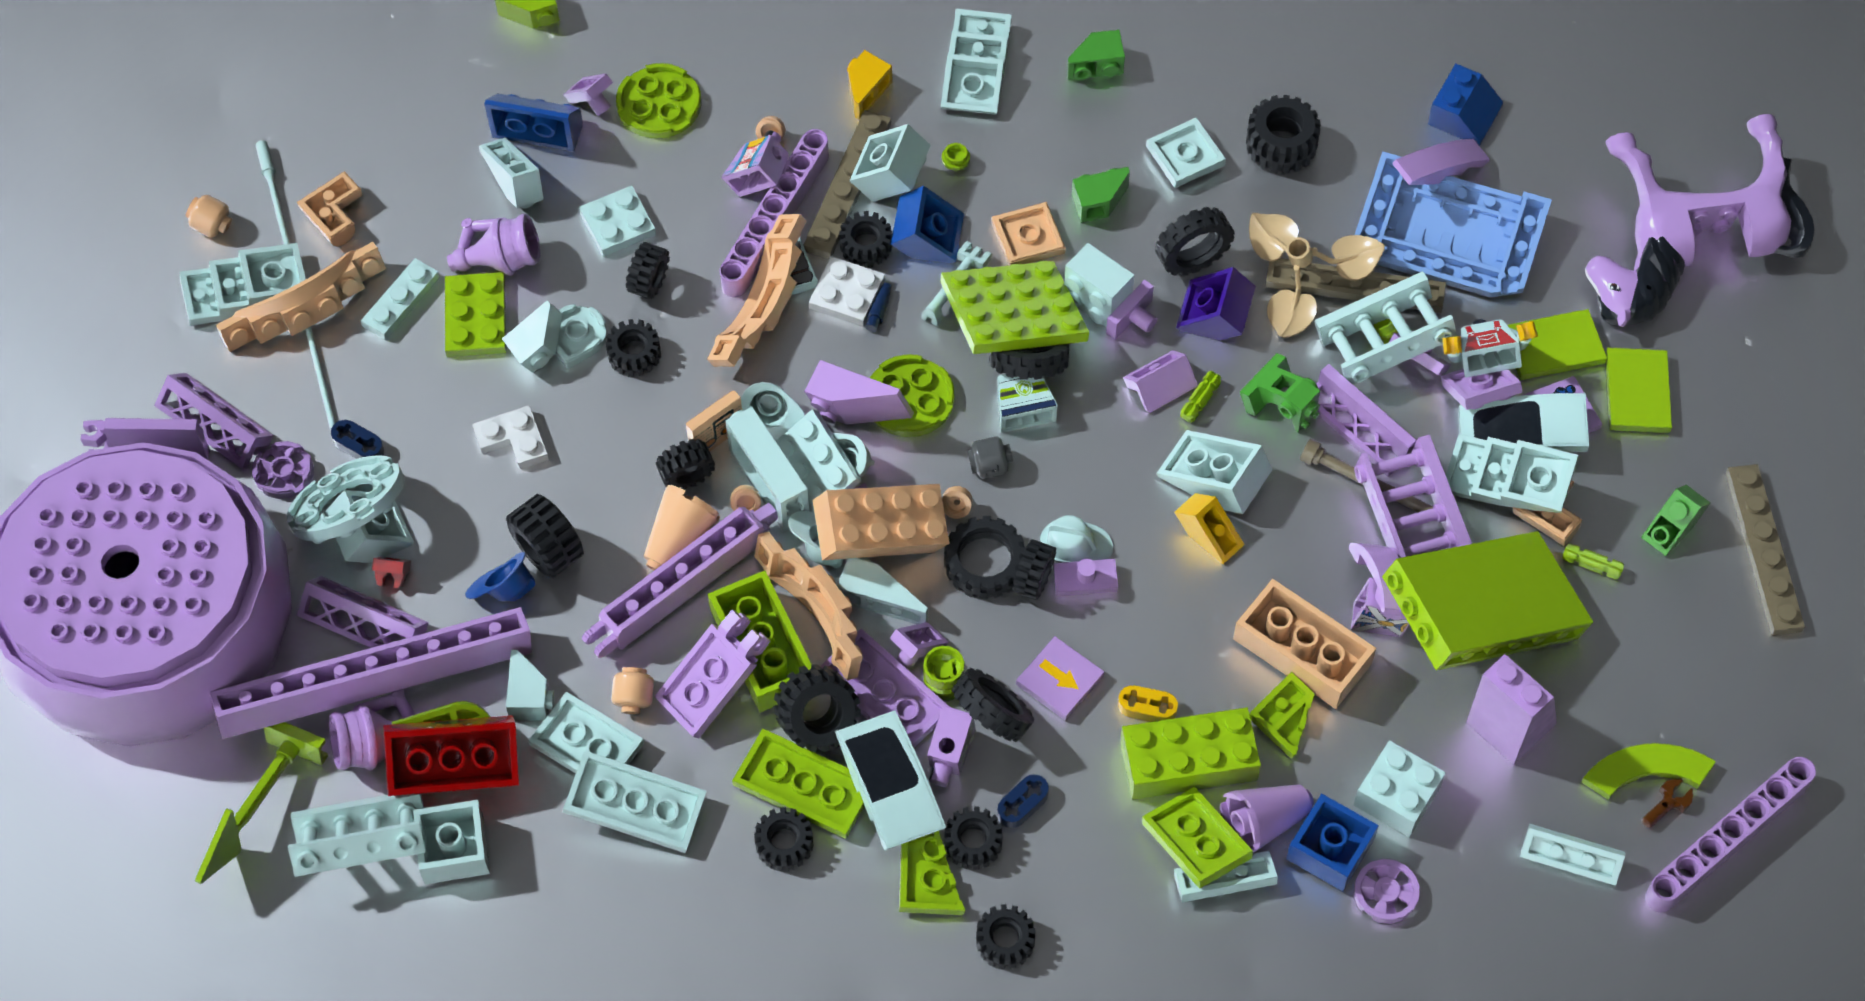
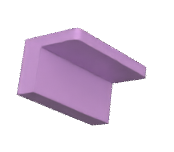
M1174 350L1123 377L1127 388L1138 392L1144 409L1147 412L1160 408L1198 386L1186 354Z

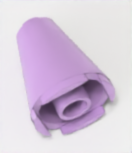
M1302 785L1233 790L1223 795V797H1226V801L1220 804L1221 816L1254 853L1307 817L1312 810L1314 800L1311 792Z

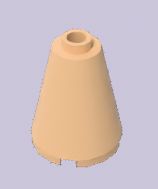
M668 485L664 491L643 556L647 560L646 566L653 571L710 530L720 518L718 516L719 513L709 504L696 496L692 498L684 495L685 490L673 485Z

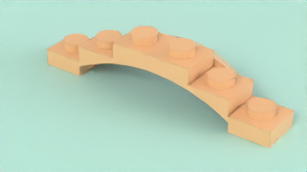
M801 214L779 215L772 230L768 233L759 270L746 302L730 326L715 338V344L707 358L713 366L735 367L743 349H754L760 340L762 332L773 331L778 324L779 318L797 284L790 275L795 269L802 253L795 245L807 222Z
M371 242L356 251L347 252L328 267L295 286L236 311L232 317L220 322L216 327L229 352L240 348L256 338L260 344H263L285 331H288L293 336L344 309L341 301L364 290L363 281L386 269L377 246Z
M769 531L758 534L754 557L766 571L769 579L791 593L813 614L830 641L832 664L839 669L847 681L857 678L863 656L860 648L854 645L857 637V628L855 623L849 620L852 613L850 599L843 595L837 587L834 578L828 575L821 565L810 568L807 560L802 558L795 548L784 551L781 543L776 541Z

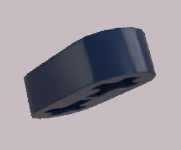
M340 420L332 426L331 436L335 446L352 457L358 459L367 456L384 455V447L380 437L351 420ZM350 431L353 439H351L348 436H344L341 439V433L347 434ZM363 445H365L368 448H371L374 445L375 450H368L365 453Z
M1035 774L1028 775L998 803L997 817L1003 826L1007 828L1019 827L1046 802L1049 786L1045 778ZM1029 786L1033 789H1035L1038 786L1040 787L1039 796L1036 793H1033L1026 799V797L1028 796ZM1020 803L1021 805L1017 809L1018 816L1011 814L1007 817L1006 807L1012 810Z

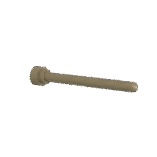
M1311 438L1309 439L1300 456V461L1310 466L1312 463L1317 466L1320 463L1358 482L1353 466L1325 453L1326 449L1321 447V443ZM1377 479L1382 492L1395 488ZM1413 496L1396 501L1416 512L1433 508V506Z

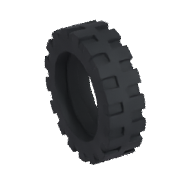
M1204 207L1200 211L1195 209L1186 216L1178 217V221L1174 224L1171 222L1166 227L1167 230L1161 232L1158 237L1159 241L1155 243V253L1168 273L1170 272L1171 275L1177 276L1180 274L1181 276H1186L1190 272L1194 274L1203 267L1206 269L1211 266L1213 261H1218L1223 256L1224 251L1227 252L1230 249V243L1234 241L1235 237L1233 234L1235 232L1224 213L1219 211L1218 208L1213 207L1210 209L1209 207ZM1209 233L1200 243L1180 251L1190 240L1199 235Z
M1070 344L990 352L989 362L990 366L996 368L998 373H1006L1008 377L1014 378L1017 376L1028 380V378L1038 380L1045 376L1050 378L1054 377L1056 373L1061 374L1064 372V368L1067 369ZM1030 350H1032V351H1038V352H1041V353H1021V352H1017V351H1030Z
M983 516V519L973 517L968 519V522L965 524L963 522L958 524L956 531H951L948 536L950 544L944 547V567L946 568V575L949 581H953V586L959 591L961 589L965 591V595L970 597L976 595L979 596V599H988V596L998 598L1002 596L1003 592L1007 591L1009 593L1012 591L1019 562L1022 560L1024 550H1026L1022 535L1017 534V529L1012 524L1008 526L1005 524V520L1001 518L994 520L991 519V516ZM985 538L996 540L1003 544L1010 552L1011 560L1004 571L994 576L982 577L970 573L962 566L959 556L961 550L968 543L976 539Z
M967 669L952 689V692L955 693V699L960 701L961 707L964 710H968L970 712L969 715L973 719L979 720L983 727L991 729L999 737L1003 736L1005 740L1018 742L1034 723L1035 719L1032 716L1031 710L1026 708L1027 705L1018 699L1012 690L1005 688L1006 685L994 680L993 676L987 673L985 675L979 669Z

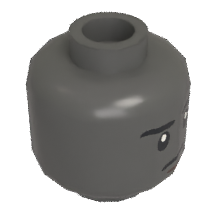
M998 436L974 441L971 446L972 449L967 450L972 474L977 473L981 479L1006 474L1008 472V463L1013 462L1010 444L1003 445L1002 439Z

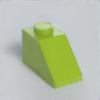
M495 0L499 16L532 29L548 26L560 21L555 0Z

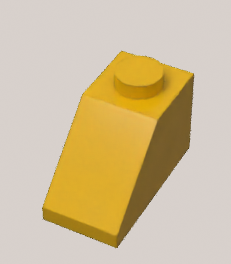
M866 50L858 58H853L847 67L854 115L858 120H860L864 110L868 111L893 83L892 65Z
M1195 493L1174 512L1188 536L1222 564L1227 562L1245 545L1217 497Z

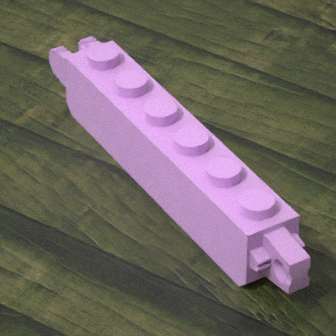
M770 503L765 504L755 512L753 509L749 511L746 507H739L603 608L598 615L600 621L585 631L582 640L589 645L605 634L608 636L595 647L594 653L598 658L604 657L617 647L622 650L756 549L758 534L770 531L769 526L778 519L777 510Z

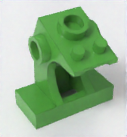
M1278 353L1240 391L1246 413L1256 416L1268 403H1273L1278 406L1279 412L1285 418L1292 420L1295 432L1297 433L1302 428L1307 429L1310 426L1308 421L1312 417L1317 419L1320 415L1317 412L1320 407L1318 403L1320 390L1317 384L1309 378H1302L1291 373L1287 358ZM1284 387L1288 388L1285 392L1281 391Z

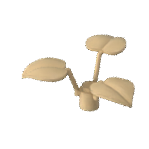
M1252 213L1250 217L1249 236L1255 253L1261 259L1273 262L1279 260L1284 252H1286L1291 264L1294 266L1295 293L1291 290H1281L1271 297L1267 305L1269 321L1278 336L1282 338L1293 337L1302 333L1312 324L1316 317V300L1310 294H1301L1300 276L1301 268L1310 265L1313 256H1317L1329 264H1337V272L1342 278L1358 281L1366 278L1374 271L1385 250L1384 244L1374 238L1348 235L1338 239L1332 245L1334 258H1330L1319 252L1316 247L1310 248L1306 239L1298 237V227L1291 218L1280 214Z

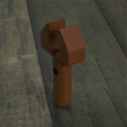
M1667 780L1659 789V792L1663 795V800L1642 818L1643 825L1651 828L1671 809H1678L1684 813L1692 803L1693 789L1691 788L1683 797L1672 798L1673 791L1681 786L1683 780Z

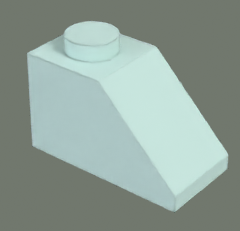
M546 301L502 338L519 363L532 373L537 369L543 368L549 359L556 354L562 313L549 301Z
M511 650L506 700L508 716L513 715L514 720L544 721L548 716L549 709L554 708V690H549L547 679L518 650Z

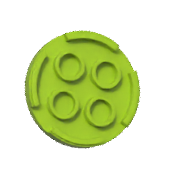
M666 63L645 65L646 68L623 79L616 94L617 112L622 123L629 130L640 136L655 139L675 136L688 129L700 113L702 105L700 88L683 68Z
M908 354L892 357L882 362L870 377L873 380L900 389L914 412L912 418L874 422L890 434L901 437L926 435L943 425L953 410L955 396L954 385L950 375L943 367L923 359L920 355Z

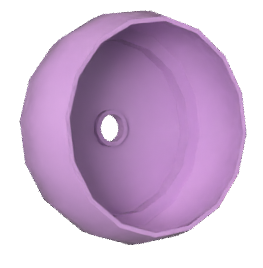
M146 442L89 450L38 476L0 516V673L9 690L17 698L62 730L76 736L124 746L185 738L216 721L209 692L264 678L272 669L292 609L286 543L253 490L198 453ZM128 551L139 556L138 567L131 575L116 579L105 574V565L113 555Z

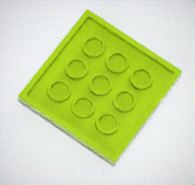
M1054 261L1011 264L1008 266L983 267L980 269L955 270L941 273V285L973 354L1088 342L1089 330L1067 286L1064 285V280Z

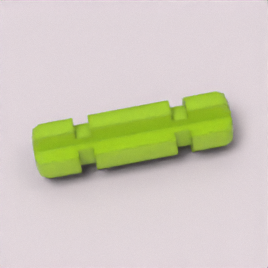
M1214 371L1206 373L1203 378L1204 381L1199 383L1188 399L1189 402L1185 403L1181 409L1180 416L1187 422L1192 423L1199 415L1198 412L1203 410L1214 394L1213 391H1216L1221 384V376Z
M1572 543L1567 544L1563 553V560L1573 564L1575 561L1579 562L1578 566L1600 574L1606 572V576L1613 579L1620 578L1624 568L1623 562L1612 559L1611 562L1607 560V556L1588 549L1582 551L1579 550L1580 546Z

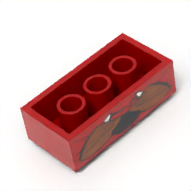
M513 715L383 725L388 796L519 786L516 724Z

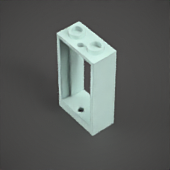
M753 407L744 411H737L729 419L725 420L729 451L753 487L758 490L765 504L770 503L777 510L778 519L776 521L783 532L790 529L788 520L791 514L797 511H809L808 489Z

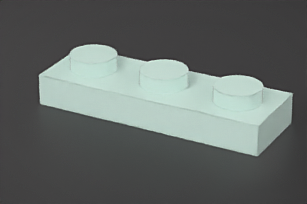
M414 258L362 318V327L387 340L440 278L438 271Z
M1529 824L1520 857L1616 886L1625 859V852Z
M1269 851L1254 853L1252 859L1201 889L1196 886L1181 868L1174 869V878L1182 903L1276 885L1278 881Z

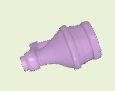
M521 214L513 219L495 218L474 221L470 218L464 219L461 223L463 229L458 248L452 254L447 255L448 265L453 272L457 270L464 272L471 269L472 266L484 265L504 272L508 276H512L517 270L526 265L534 266L540 261L541 256L537 231L532 219L527 214ZM486 231L483 237L470 247L473 234Z
M403 689L358 704L352 711L343 714L341 712H333L329 715L330 744L338 770L360 767L371 771L385 758L383 725H392L393 721L386 720L377 714L376 711L396 706L403 718L416 715L405 698Z

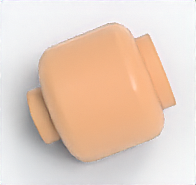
M203 195L200 198L195 197L186 212L189 226L210 238L217 236L219 232L224 234L232 222V218L228 217V205L210 195Z
M636 667L622 668V672L615 674L613 678L612 703L622 707L621 713L640 714L641 709L648 708L652 704L654 679L647 674L646 669Z

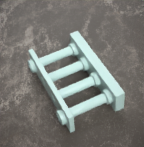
M1423 271L1314 320L1323 346L1325 347L1335 342L1346 362L1340 364L1343 376L1352 384L1362 382L1373 375L1443 345L1442 338L1456 337L1457 333L1452 316L1449 315L1439 320L1427 301L1432 298L1428 278ZM1416 305L1428 325L1412 332L1400 312ZM1390 318L1401 337L1384 344L1373 324ZM1362 330L1374 350L1357 357L1346 337Z
M383 795L291 812V821L297 843L288 845V851L294 876L297 877L426 853L420 821L414 822L413 810L424 808L422 795Z

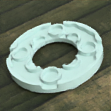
M367 456L346 462L331 469V474L321 478L318 483L315 480L297 495L288 509L287 522L298 538L313 541L315 544L338 536L340 538H347L354 534L357 528L370 522L379 514H384L392 509L394 500L404 488V474L398 463H394L391 457ZM359 484L373 485V490L365 493L366 498L353 502L347 508L346 513L342 509L330 517H326L324 513H321L326 503L345 489L354 488Z

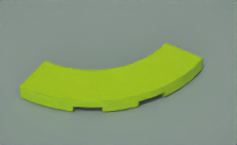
M1659 743L1640 744L1608 755L1588 771L1581 783L1607 800L1623 786L1638 780L1640 777L1653 775L1670 779H1682L1684 783L1698 789L1716 761L1704 754L1681 746Z

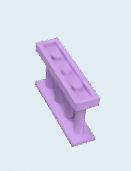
M1430 435L1419 437L1411 454L1371 464L1367 452L1360 455L1354 467L1356 479L1360 484L1363 483L1386 546L1393 550L1399 558L1472 544ZM1413 465L1420 467L1423 474L1422 481L1384 492L1381 491L1376 476ZM1425 492L1427 495H1431L1434 503L1432 509L1392 520L1387 503ZM1435 520L1442 523L1445 531L1442 537L1407 547L1402 546L1397 531Z

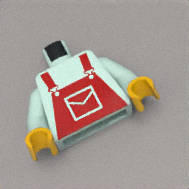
M1478 319L1472 325L1462 327L1461 336L1442 338L1444 355L1447 354L1448 359L1454 363L1463 361L1465 378L1522 367L1520 351L1527 347L1532 338L1538 337L1534 321L1516 325L1517 330L1509 328L1504 320L1487 322L1486 320Z

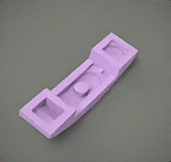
M1350 543L1349 550L1356 563L1367 565L1378 586L1375 599L1382 613L1404 616L1382 578V575L1399 557L1386 546Z

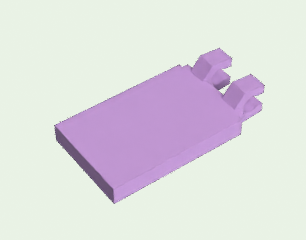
M105 418V421L91 420L83 422L85 432L97 431L92 436L81 434L80 440L83 446L97 448L104 446V448L146 442L196 452L205 459H209L210 448L197 419Z
M731 610L719 626L711 624L654 696L692 737L700 738L756 668L757 665L755 663L758 661L756 656L762 654L770 643V640L763 633L759 632L758 634L754 630H751L741 642L736 638V636L741 635L751 622L743 613L738 614L736 611Z

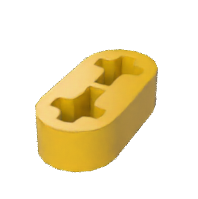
M1130 685L1121 690L1118 698V708L1127 717L1153 722L1175 718L1178 702L1168 692ZM1131 696L1137 697L1134 707L1128 706ZM1161 703L1168 704V709L1165 713L1159 712Z

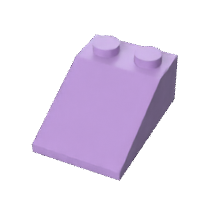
M822 360L819 361L804 391L811 401L810 404L817 409L824 421L835 424L836 421L848 425L912 418L914 414L900 389Z

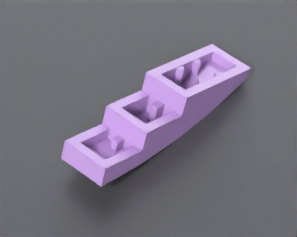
M1463 139L1418 150L1396 159L1392 164L1409 185L1440 184L1446 176H1461L1468 168H1483L1490 159L1474 139Z

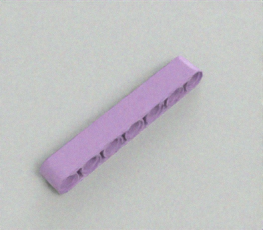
M811 129L802 136L787 160L778 184L770 187L720 267L722 291L727 296L739 297L747 291L758 273L765 239L772 230L778 216L795 214L829 158L828 137L822 130Z
M1795 757L1788 761L1656 875L1645 895L1647 905L1652 910L1660 913L1672 909L1805 793L1815 777L1816 769L1812 761L1804 757ZM1792 773H1798L1804 780L1796 779ZM1769 792H1776L1782 799L1772 797ZM1747 811H1753L1757 813L1759 818L1756 819L1751 817L1747 813ZM1725 830L1734 832L1737 838L1729 837ZM1702 850H1710L1715 857L1706 856ZM1679 869L1688 870L1693 877H1685ZM1656 889L1666 890L1670 897L1661 896Z

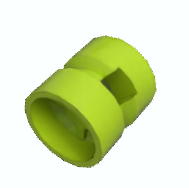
M950 646L933 648L925 656L923 664L924 684L943 701L955 699V693L952 692V689L964 674L963 657L957 649Z

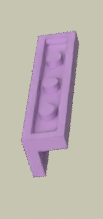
M1330 364L1320 371L1319 380L1316 384L1320 391H1324L1331 398V404H1320L1317 411L1320 413V418L1361 454L1367 452L1369 460L1373 464L1384 461L1379 457V450H1391L1398 457L1411 454L1417 441ZM1335 412H1348L1353 417V423H1340L1336 419ZM1357 431H1369L1374 435L1375 443L1362 442L1357 438ZM1394 471L1385 473V475L1388 477V476H1390Z
M187 373L167 375L154 405L172 419H191L189 409L194 407L199 410L202 422L199 425L207 444L241 469L248 467L256 447L269 446L274 436ZM171 391L177 395L179 408L174 409L167 404ZM217 423L221 426L224 439L217 440L214 438L211 424ZM235 439H239L246 444L242 456L235 452L233 444Z
M323 576L306 582L297 616L370 648L391 643L388 635L393 633L406 638L424 634L429 623ZM312 597L320 600L325 613L317 615L308 611ZM340 609L346 611L352 625L347 627L340 625L334 612ZM366 621L373 623L380 636L374 639L366 636L361 624Z

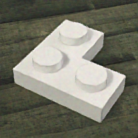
M529 405L472 424L482 454L511 445L520 469L549 460Z

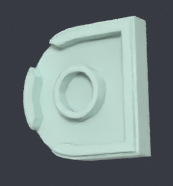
M571 304L559 309L562 313L556 355L567 369L597 353L606 341L607 328L602 314L593 307L588 308Z

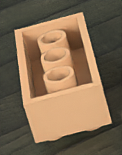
M940 484L826 490L813 499L822 560L935 553L950 544Z
M1273 578L1236 622L1233 640L1286 676L1293 672L1315 693L1314 695L1335 709L1339 707L1370 668L1376 652V647Z

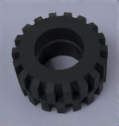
M1275 95L1271 96L1270 101L1264 99L1260 102V106L1256 105L1253 108L1248 121L1246 149L1248 154H1252L1251 159L1254 163L1260 162L1259 167L1264 170L1268 167L1271 169L1270 172L1277 173V170H1279L1283 174H1289V170L1293 169L1294 172L1301 170V165L1306 167L1310 164V160L1314 159L1318 147L1321 123L1320 119H1317L1318 113L1316 110H1311V105L1308 102L1301 103V98L1295 97V99L1289 98L1290 95H1283V98H1278ZM1287 131L1293 134L1294 137L1281 138L1275 136L1272 132Z
M536 494L506 516L508 529L522 552L526 553L528 560L543 574L554 578L584 555L581 540L575 529L558 507L546 497Z
M811 664L810 670L804 665L799 667L798 674L795 675L793 671L787 675L790 679L787 683L781 681L778 687L782 691L781 693H775L774 700L778 703V705L773 706L774 713L778 716L776 718L778 724L791 740L801 748L806 746L809 751L816 752L817 747H819L824 752L829 751V745H833L835 748L839 747L840 744L835 732L858 724L855 717H859L861 709L857 706L860 703L859 697L854 693V688L837 671L825 665L822 669L818 664ZM822 694L831 696L830 707L824 716L814 721L803 720L804 708L812 698Z

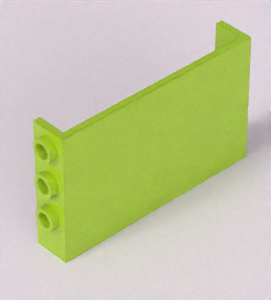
M1539 531L1397 558L1382 575L1383 580L1436 671L1501 657L1504 654L1510 655L1578 640L1594 623Z

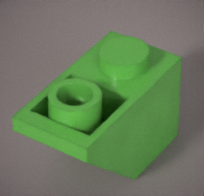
M1120 30L1091 33L1068 58V80H1084L1090 77H1111L1117 74H1124L1125 55Z
M1129 167L1112 168L1106 172L1093 175L1085 174L1072 179V198L1081 223L1107 218L1111 215L1129 187Z
M1688 485L1676 488L1641 538L1667 556L1695 526L1711 502Z

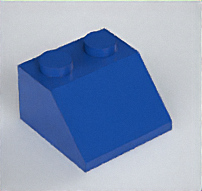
M1455 63L1432 103L1428 125L1460 139H1474L1480 146L1504 102L1482 74Z
M923 185L899 196L891 245L911 259L954 263L957 260L964 213Z

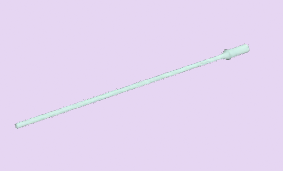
M262 140L256 143L262 167L261 173L269 183L284 244H290L274 183L276 169L273 167L268 143ZM310 326L306 329L331 429L335 424V419Z

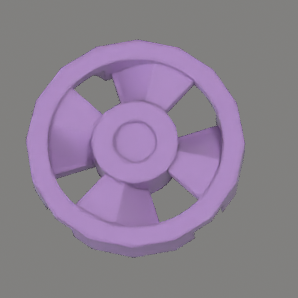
M290 441L276 442L271 444V449L257 454L252 465V476L258 489L265 495L276 499L291 498L298 495L311 483L314 476V464L310 455L300 444ZM294 452L304 459L294 464L290 457ZM270 456L274 457L272 462L266 461ZM295 475H299L302 477L303 482L295 488L291 480ZM274 478V480H273V482H272V484H271L270 486H268V485H267V486H264V485H263V484H265L266 482H268V481H270V480H272V479Z
M1380 859L1370 862L1360 870L1354 883V898L1358 908L1362 912L1364 910L1368 915L1372 916V920L1378 923L1392 924L1403 921L1414 910L1419 901L1420 886L1416 875L1406 865L1396 860ZM1369 871L1375 872L1378 881L1375 882L1374 880L1366 876V874ZM1402 871L1409 878L1407 884L1399 886L1395 879ZM1398 898L1408 904L1400 912H1397L1393 906ZM1375 899L1377 904L1374 908H1371L1366 902Z

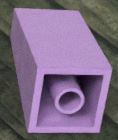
M1504 654L1482 675L1466 723L1514 765L1556 725L1554 696Z

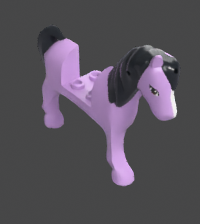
M1759 115L1747 122L1750 135L1760 143L1763 166L1759 177L1753 184L1732 192L1689 193L1665 191L1655 179L1651 167V156L1637 148L1636 140L1632 133H1618L1605 141L1610 154L1621 160L1630 170L1638 190L1640 206L1636 215L1635 240L1638 254L1634 270L1624 268L1609 257L1599 255L1593 257L1585 268L1586 277L1598 294V306L1604 321L1614 326L1624 327L1625 325H1634L1642 321L1652 320L1657 313L1665 309L1679 282L1680 276L1684 272V268L1693 264L1695 255L1694 236L1700 234L1703 230L1712 229L1713 233L1725 232L1732 227L1737 216L1749 257H1760L1773 253L1791 258L1804 257L1814 237L1813 218L1804 201L1790 185L1792 159L1783 157V141L1776 131L1777 121L1774 115ZM1789 238L1791 244L1789 246H1786L1785 244L1787 242V239Z

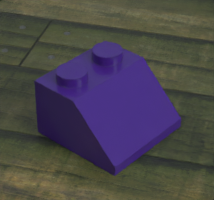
M1234 267L1191 279L1176 329L1181 332L1219 341L1242 335L1256 286Z

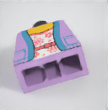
M767 131L764 137L745 143L721 178L739 197L778 184L789 157L788 152L780 144L781 136L774 131Z

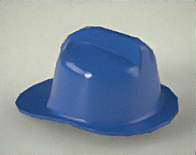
M520 552L506 563L478 578L467 589L465 593L466 598L474 599L486 593L504 602L516 601L522 598L536 583L523 562L526 553Z

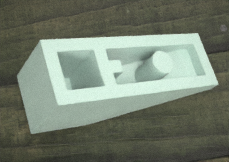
M507 138L479 145L480 152L503 193L516 208H528L533 206L534 203L544 200L539 169Z
M865 557L847 559L837 587L844 596L850 599L852 606L914 624L928 622V607L881 566Z

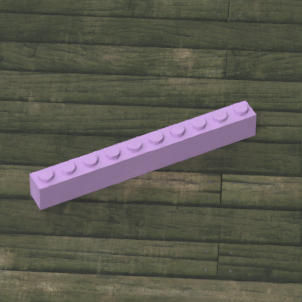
M518 607L209 692L221 738L226 739L509 660L511 650H518L522 655L532 653L530 629L522 608Z

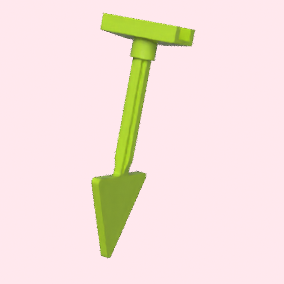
M287 722L264 728L266 743L279 748L276 751V757L234 816L233 810L226 808L195 878V882L202 884L240 854L242 850L239 839L240 830L249 822L288 764L294 761L296 756L318 765H323L328 757V753L321 750L326 743L325 738Z

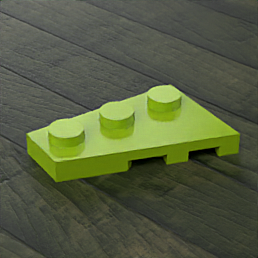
M939 831L901 844L899 912L963 916L965 914V908L962 900L960 901L956 889V881L953 873H951Z

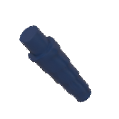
M883 283L868 312L866 329L870 332H876L879 324L883 323L892 285L889 283Z

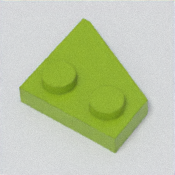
M1293 672L1282 680L1249 713L1250 720L1290 759L1298 751V744L1315 694Z

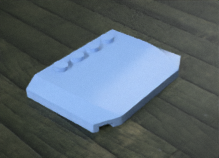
M1382 152L1355 235L1371 237L1384 244L1385 250L1377 265L1411 275H1416L1423 271L1428 280L1446 282L1448 286L1490 298L1523 293L1552 199L1528 192H1523V195L1519 196L1452 176H1446L1440 184L1409 185L1392 164L1401 156Z

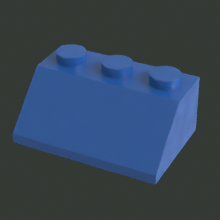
M497 93L485 100L484 105L492 138H507L509 141L575 151L583 127L581 109L570 104L550 103L542 99L521 98L513 94L504 95Z

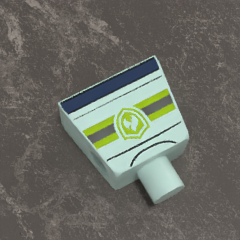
M1006 374L997 377L1001 433L1057 421V403L1044 377L1038 380H1034V378L1025 380L1017 376L1012 378L1006 376Z

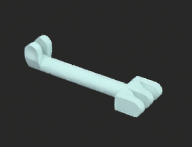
M966 241L957 252V260L962 263L956 270L986 267L993 254L986 251L979 258L982 248L976 246L969 253L972 243ZM943 287L921 315V319L925 321L931 318V323L935 326L941 323L943 317L941 308L948 300Z

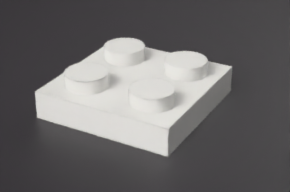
M830 256L808 302L809 309L864 327L868 312L881 286L885 282V274Z

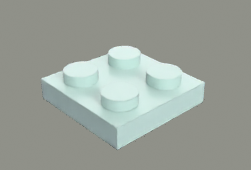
M1197 118L1148 139L1146 147L1175 188L1225 166V157Z
M632 185L579 207L580 214L603 257L656 235L655 227Z

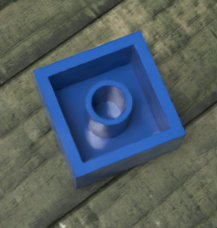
M1321 793L1290 843L1286 860L1337 889L1344 891L1374 842L1379 825Z

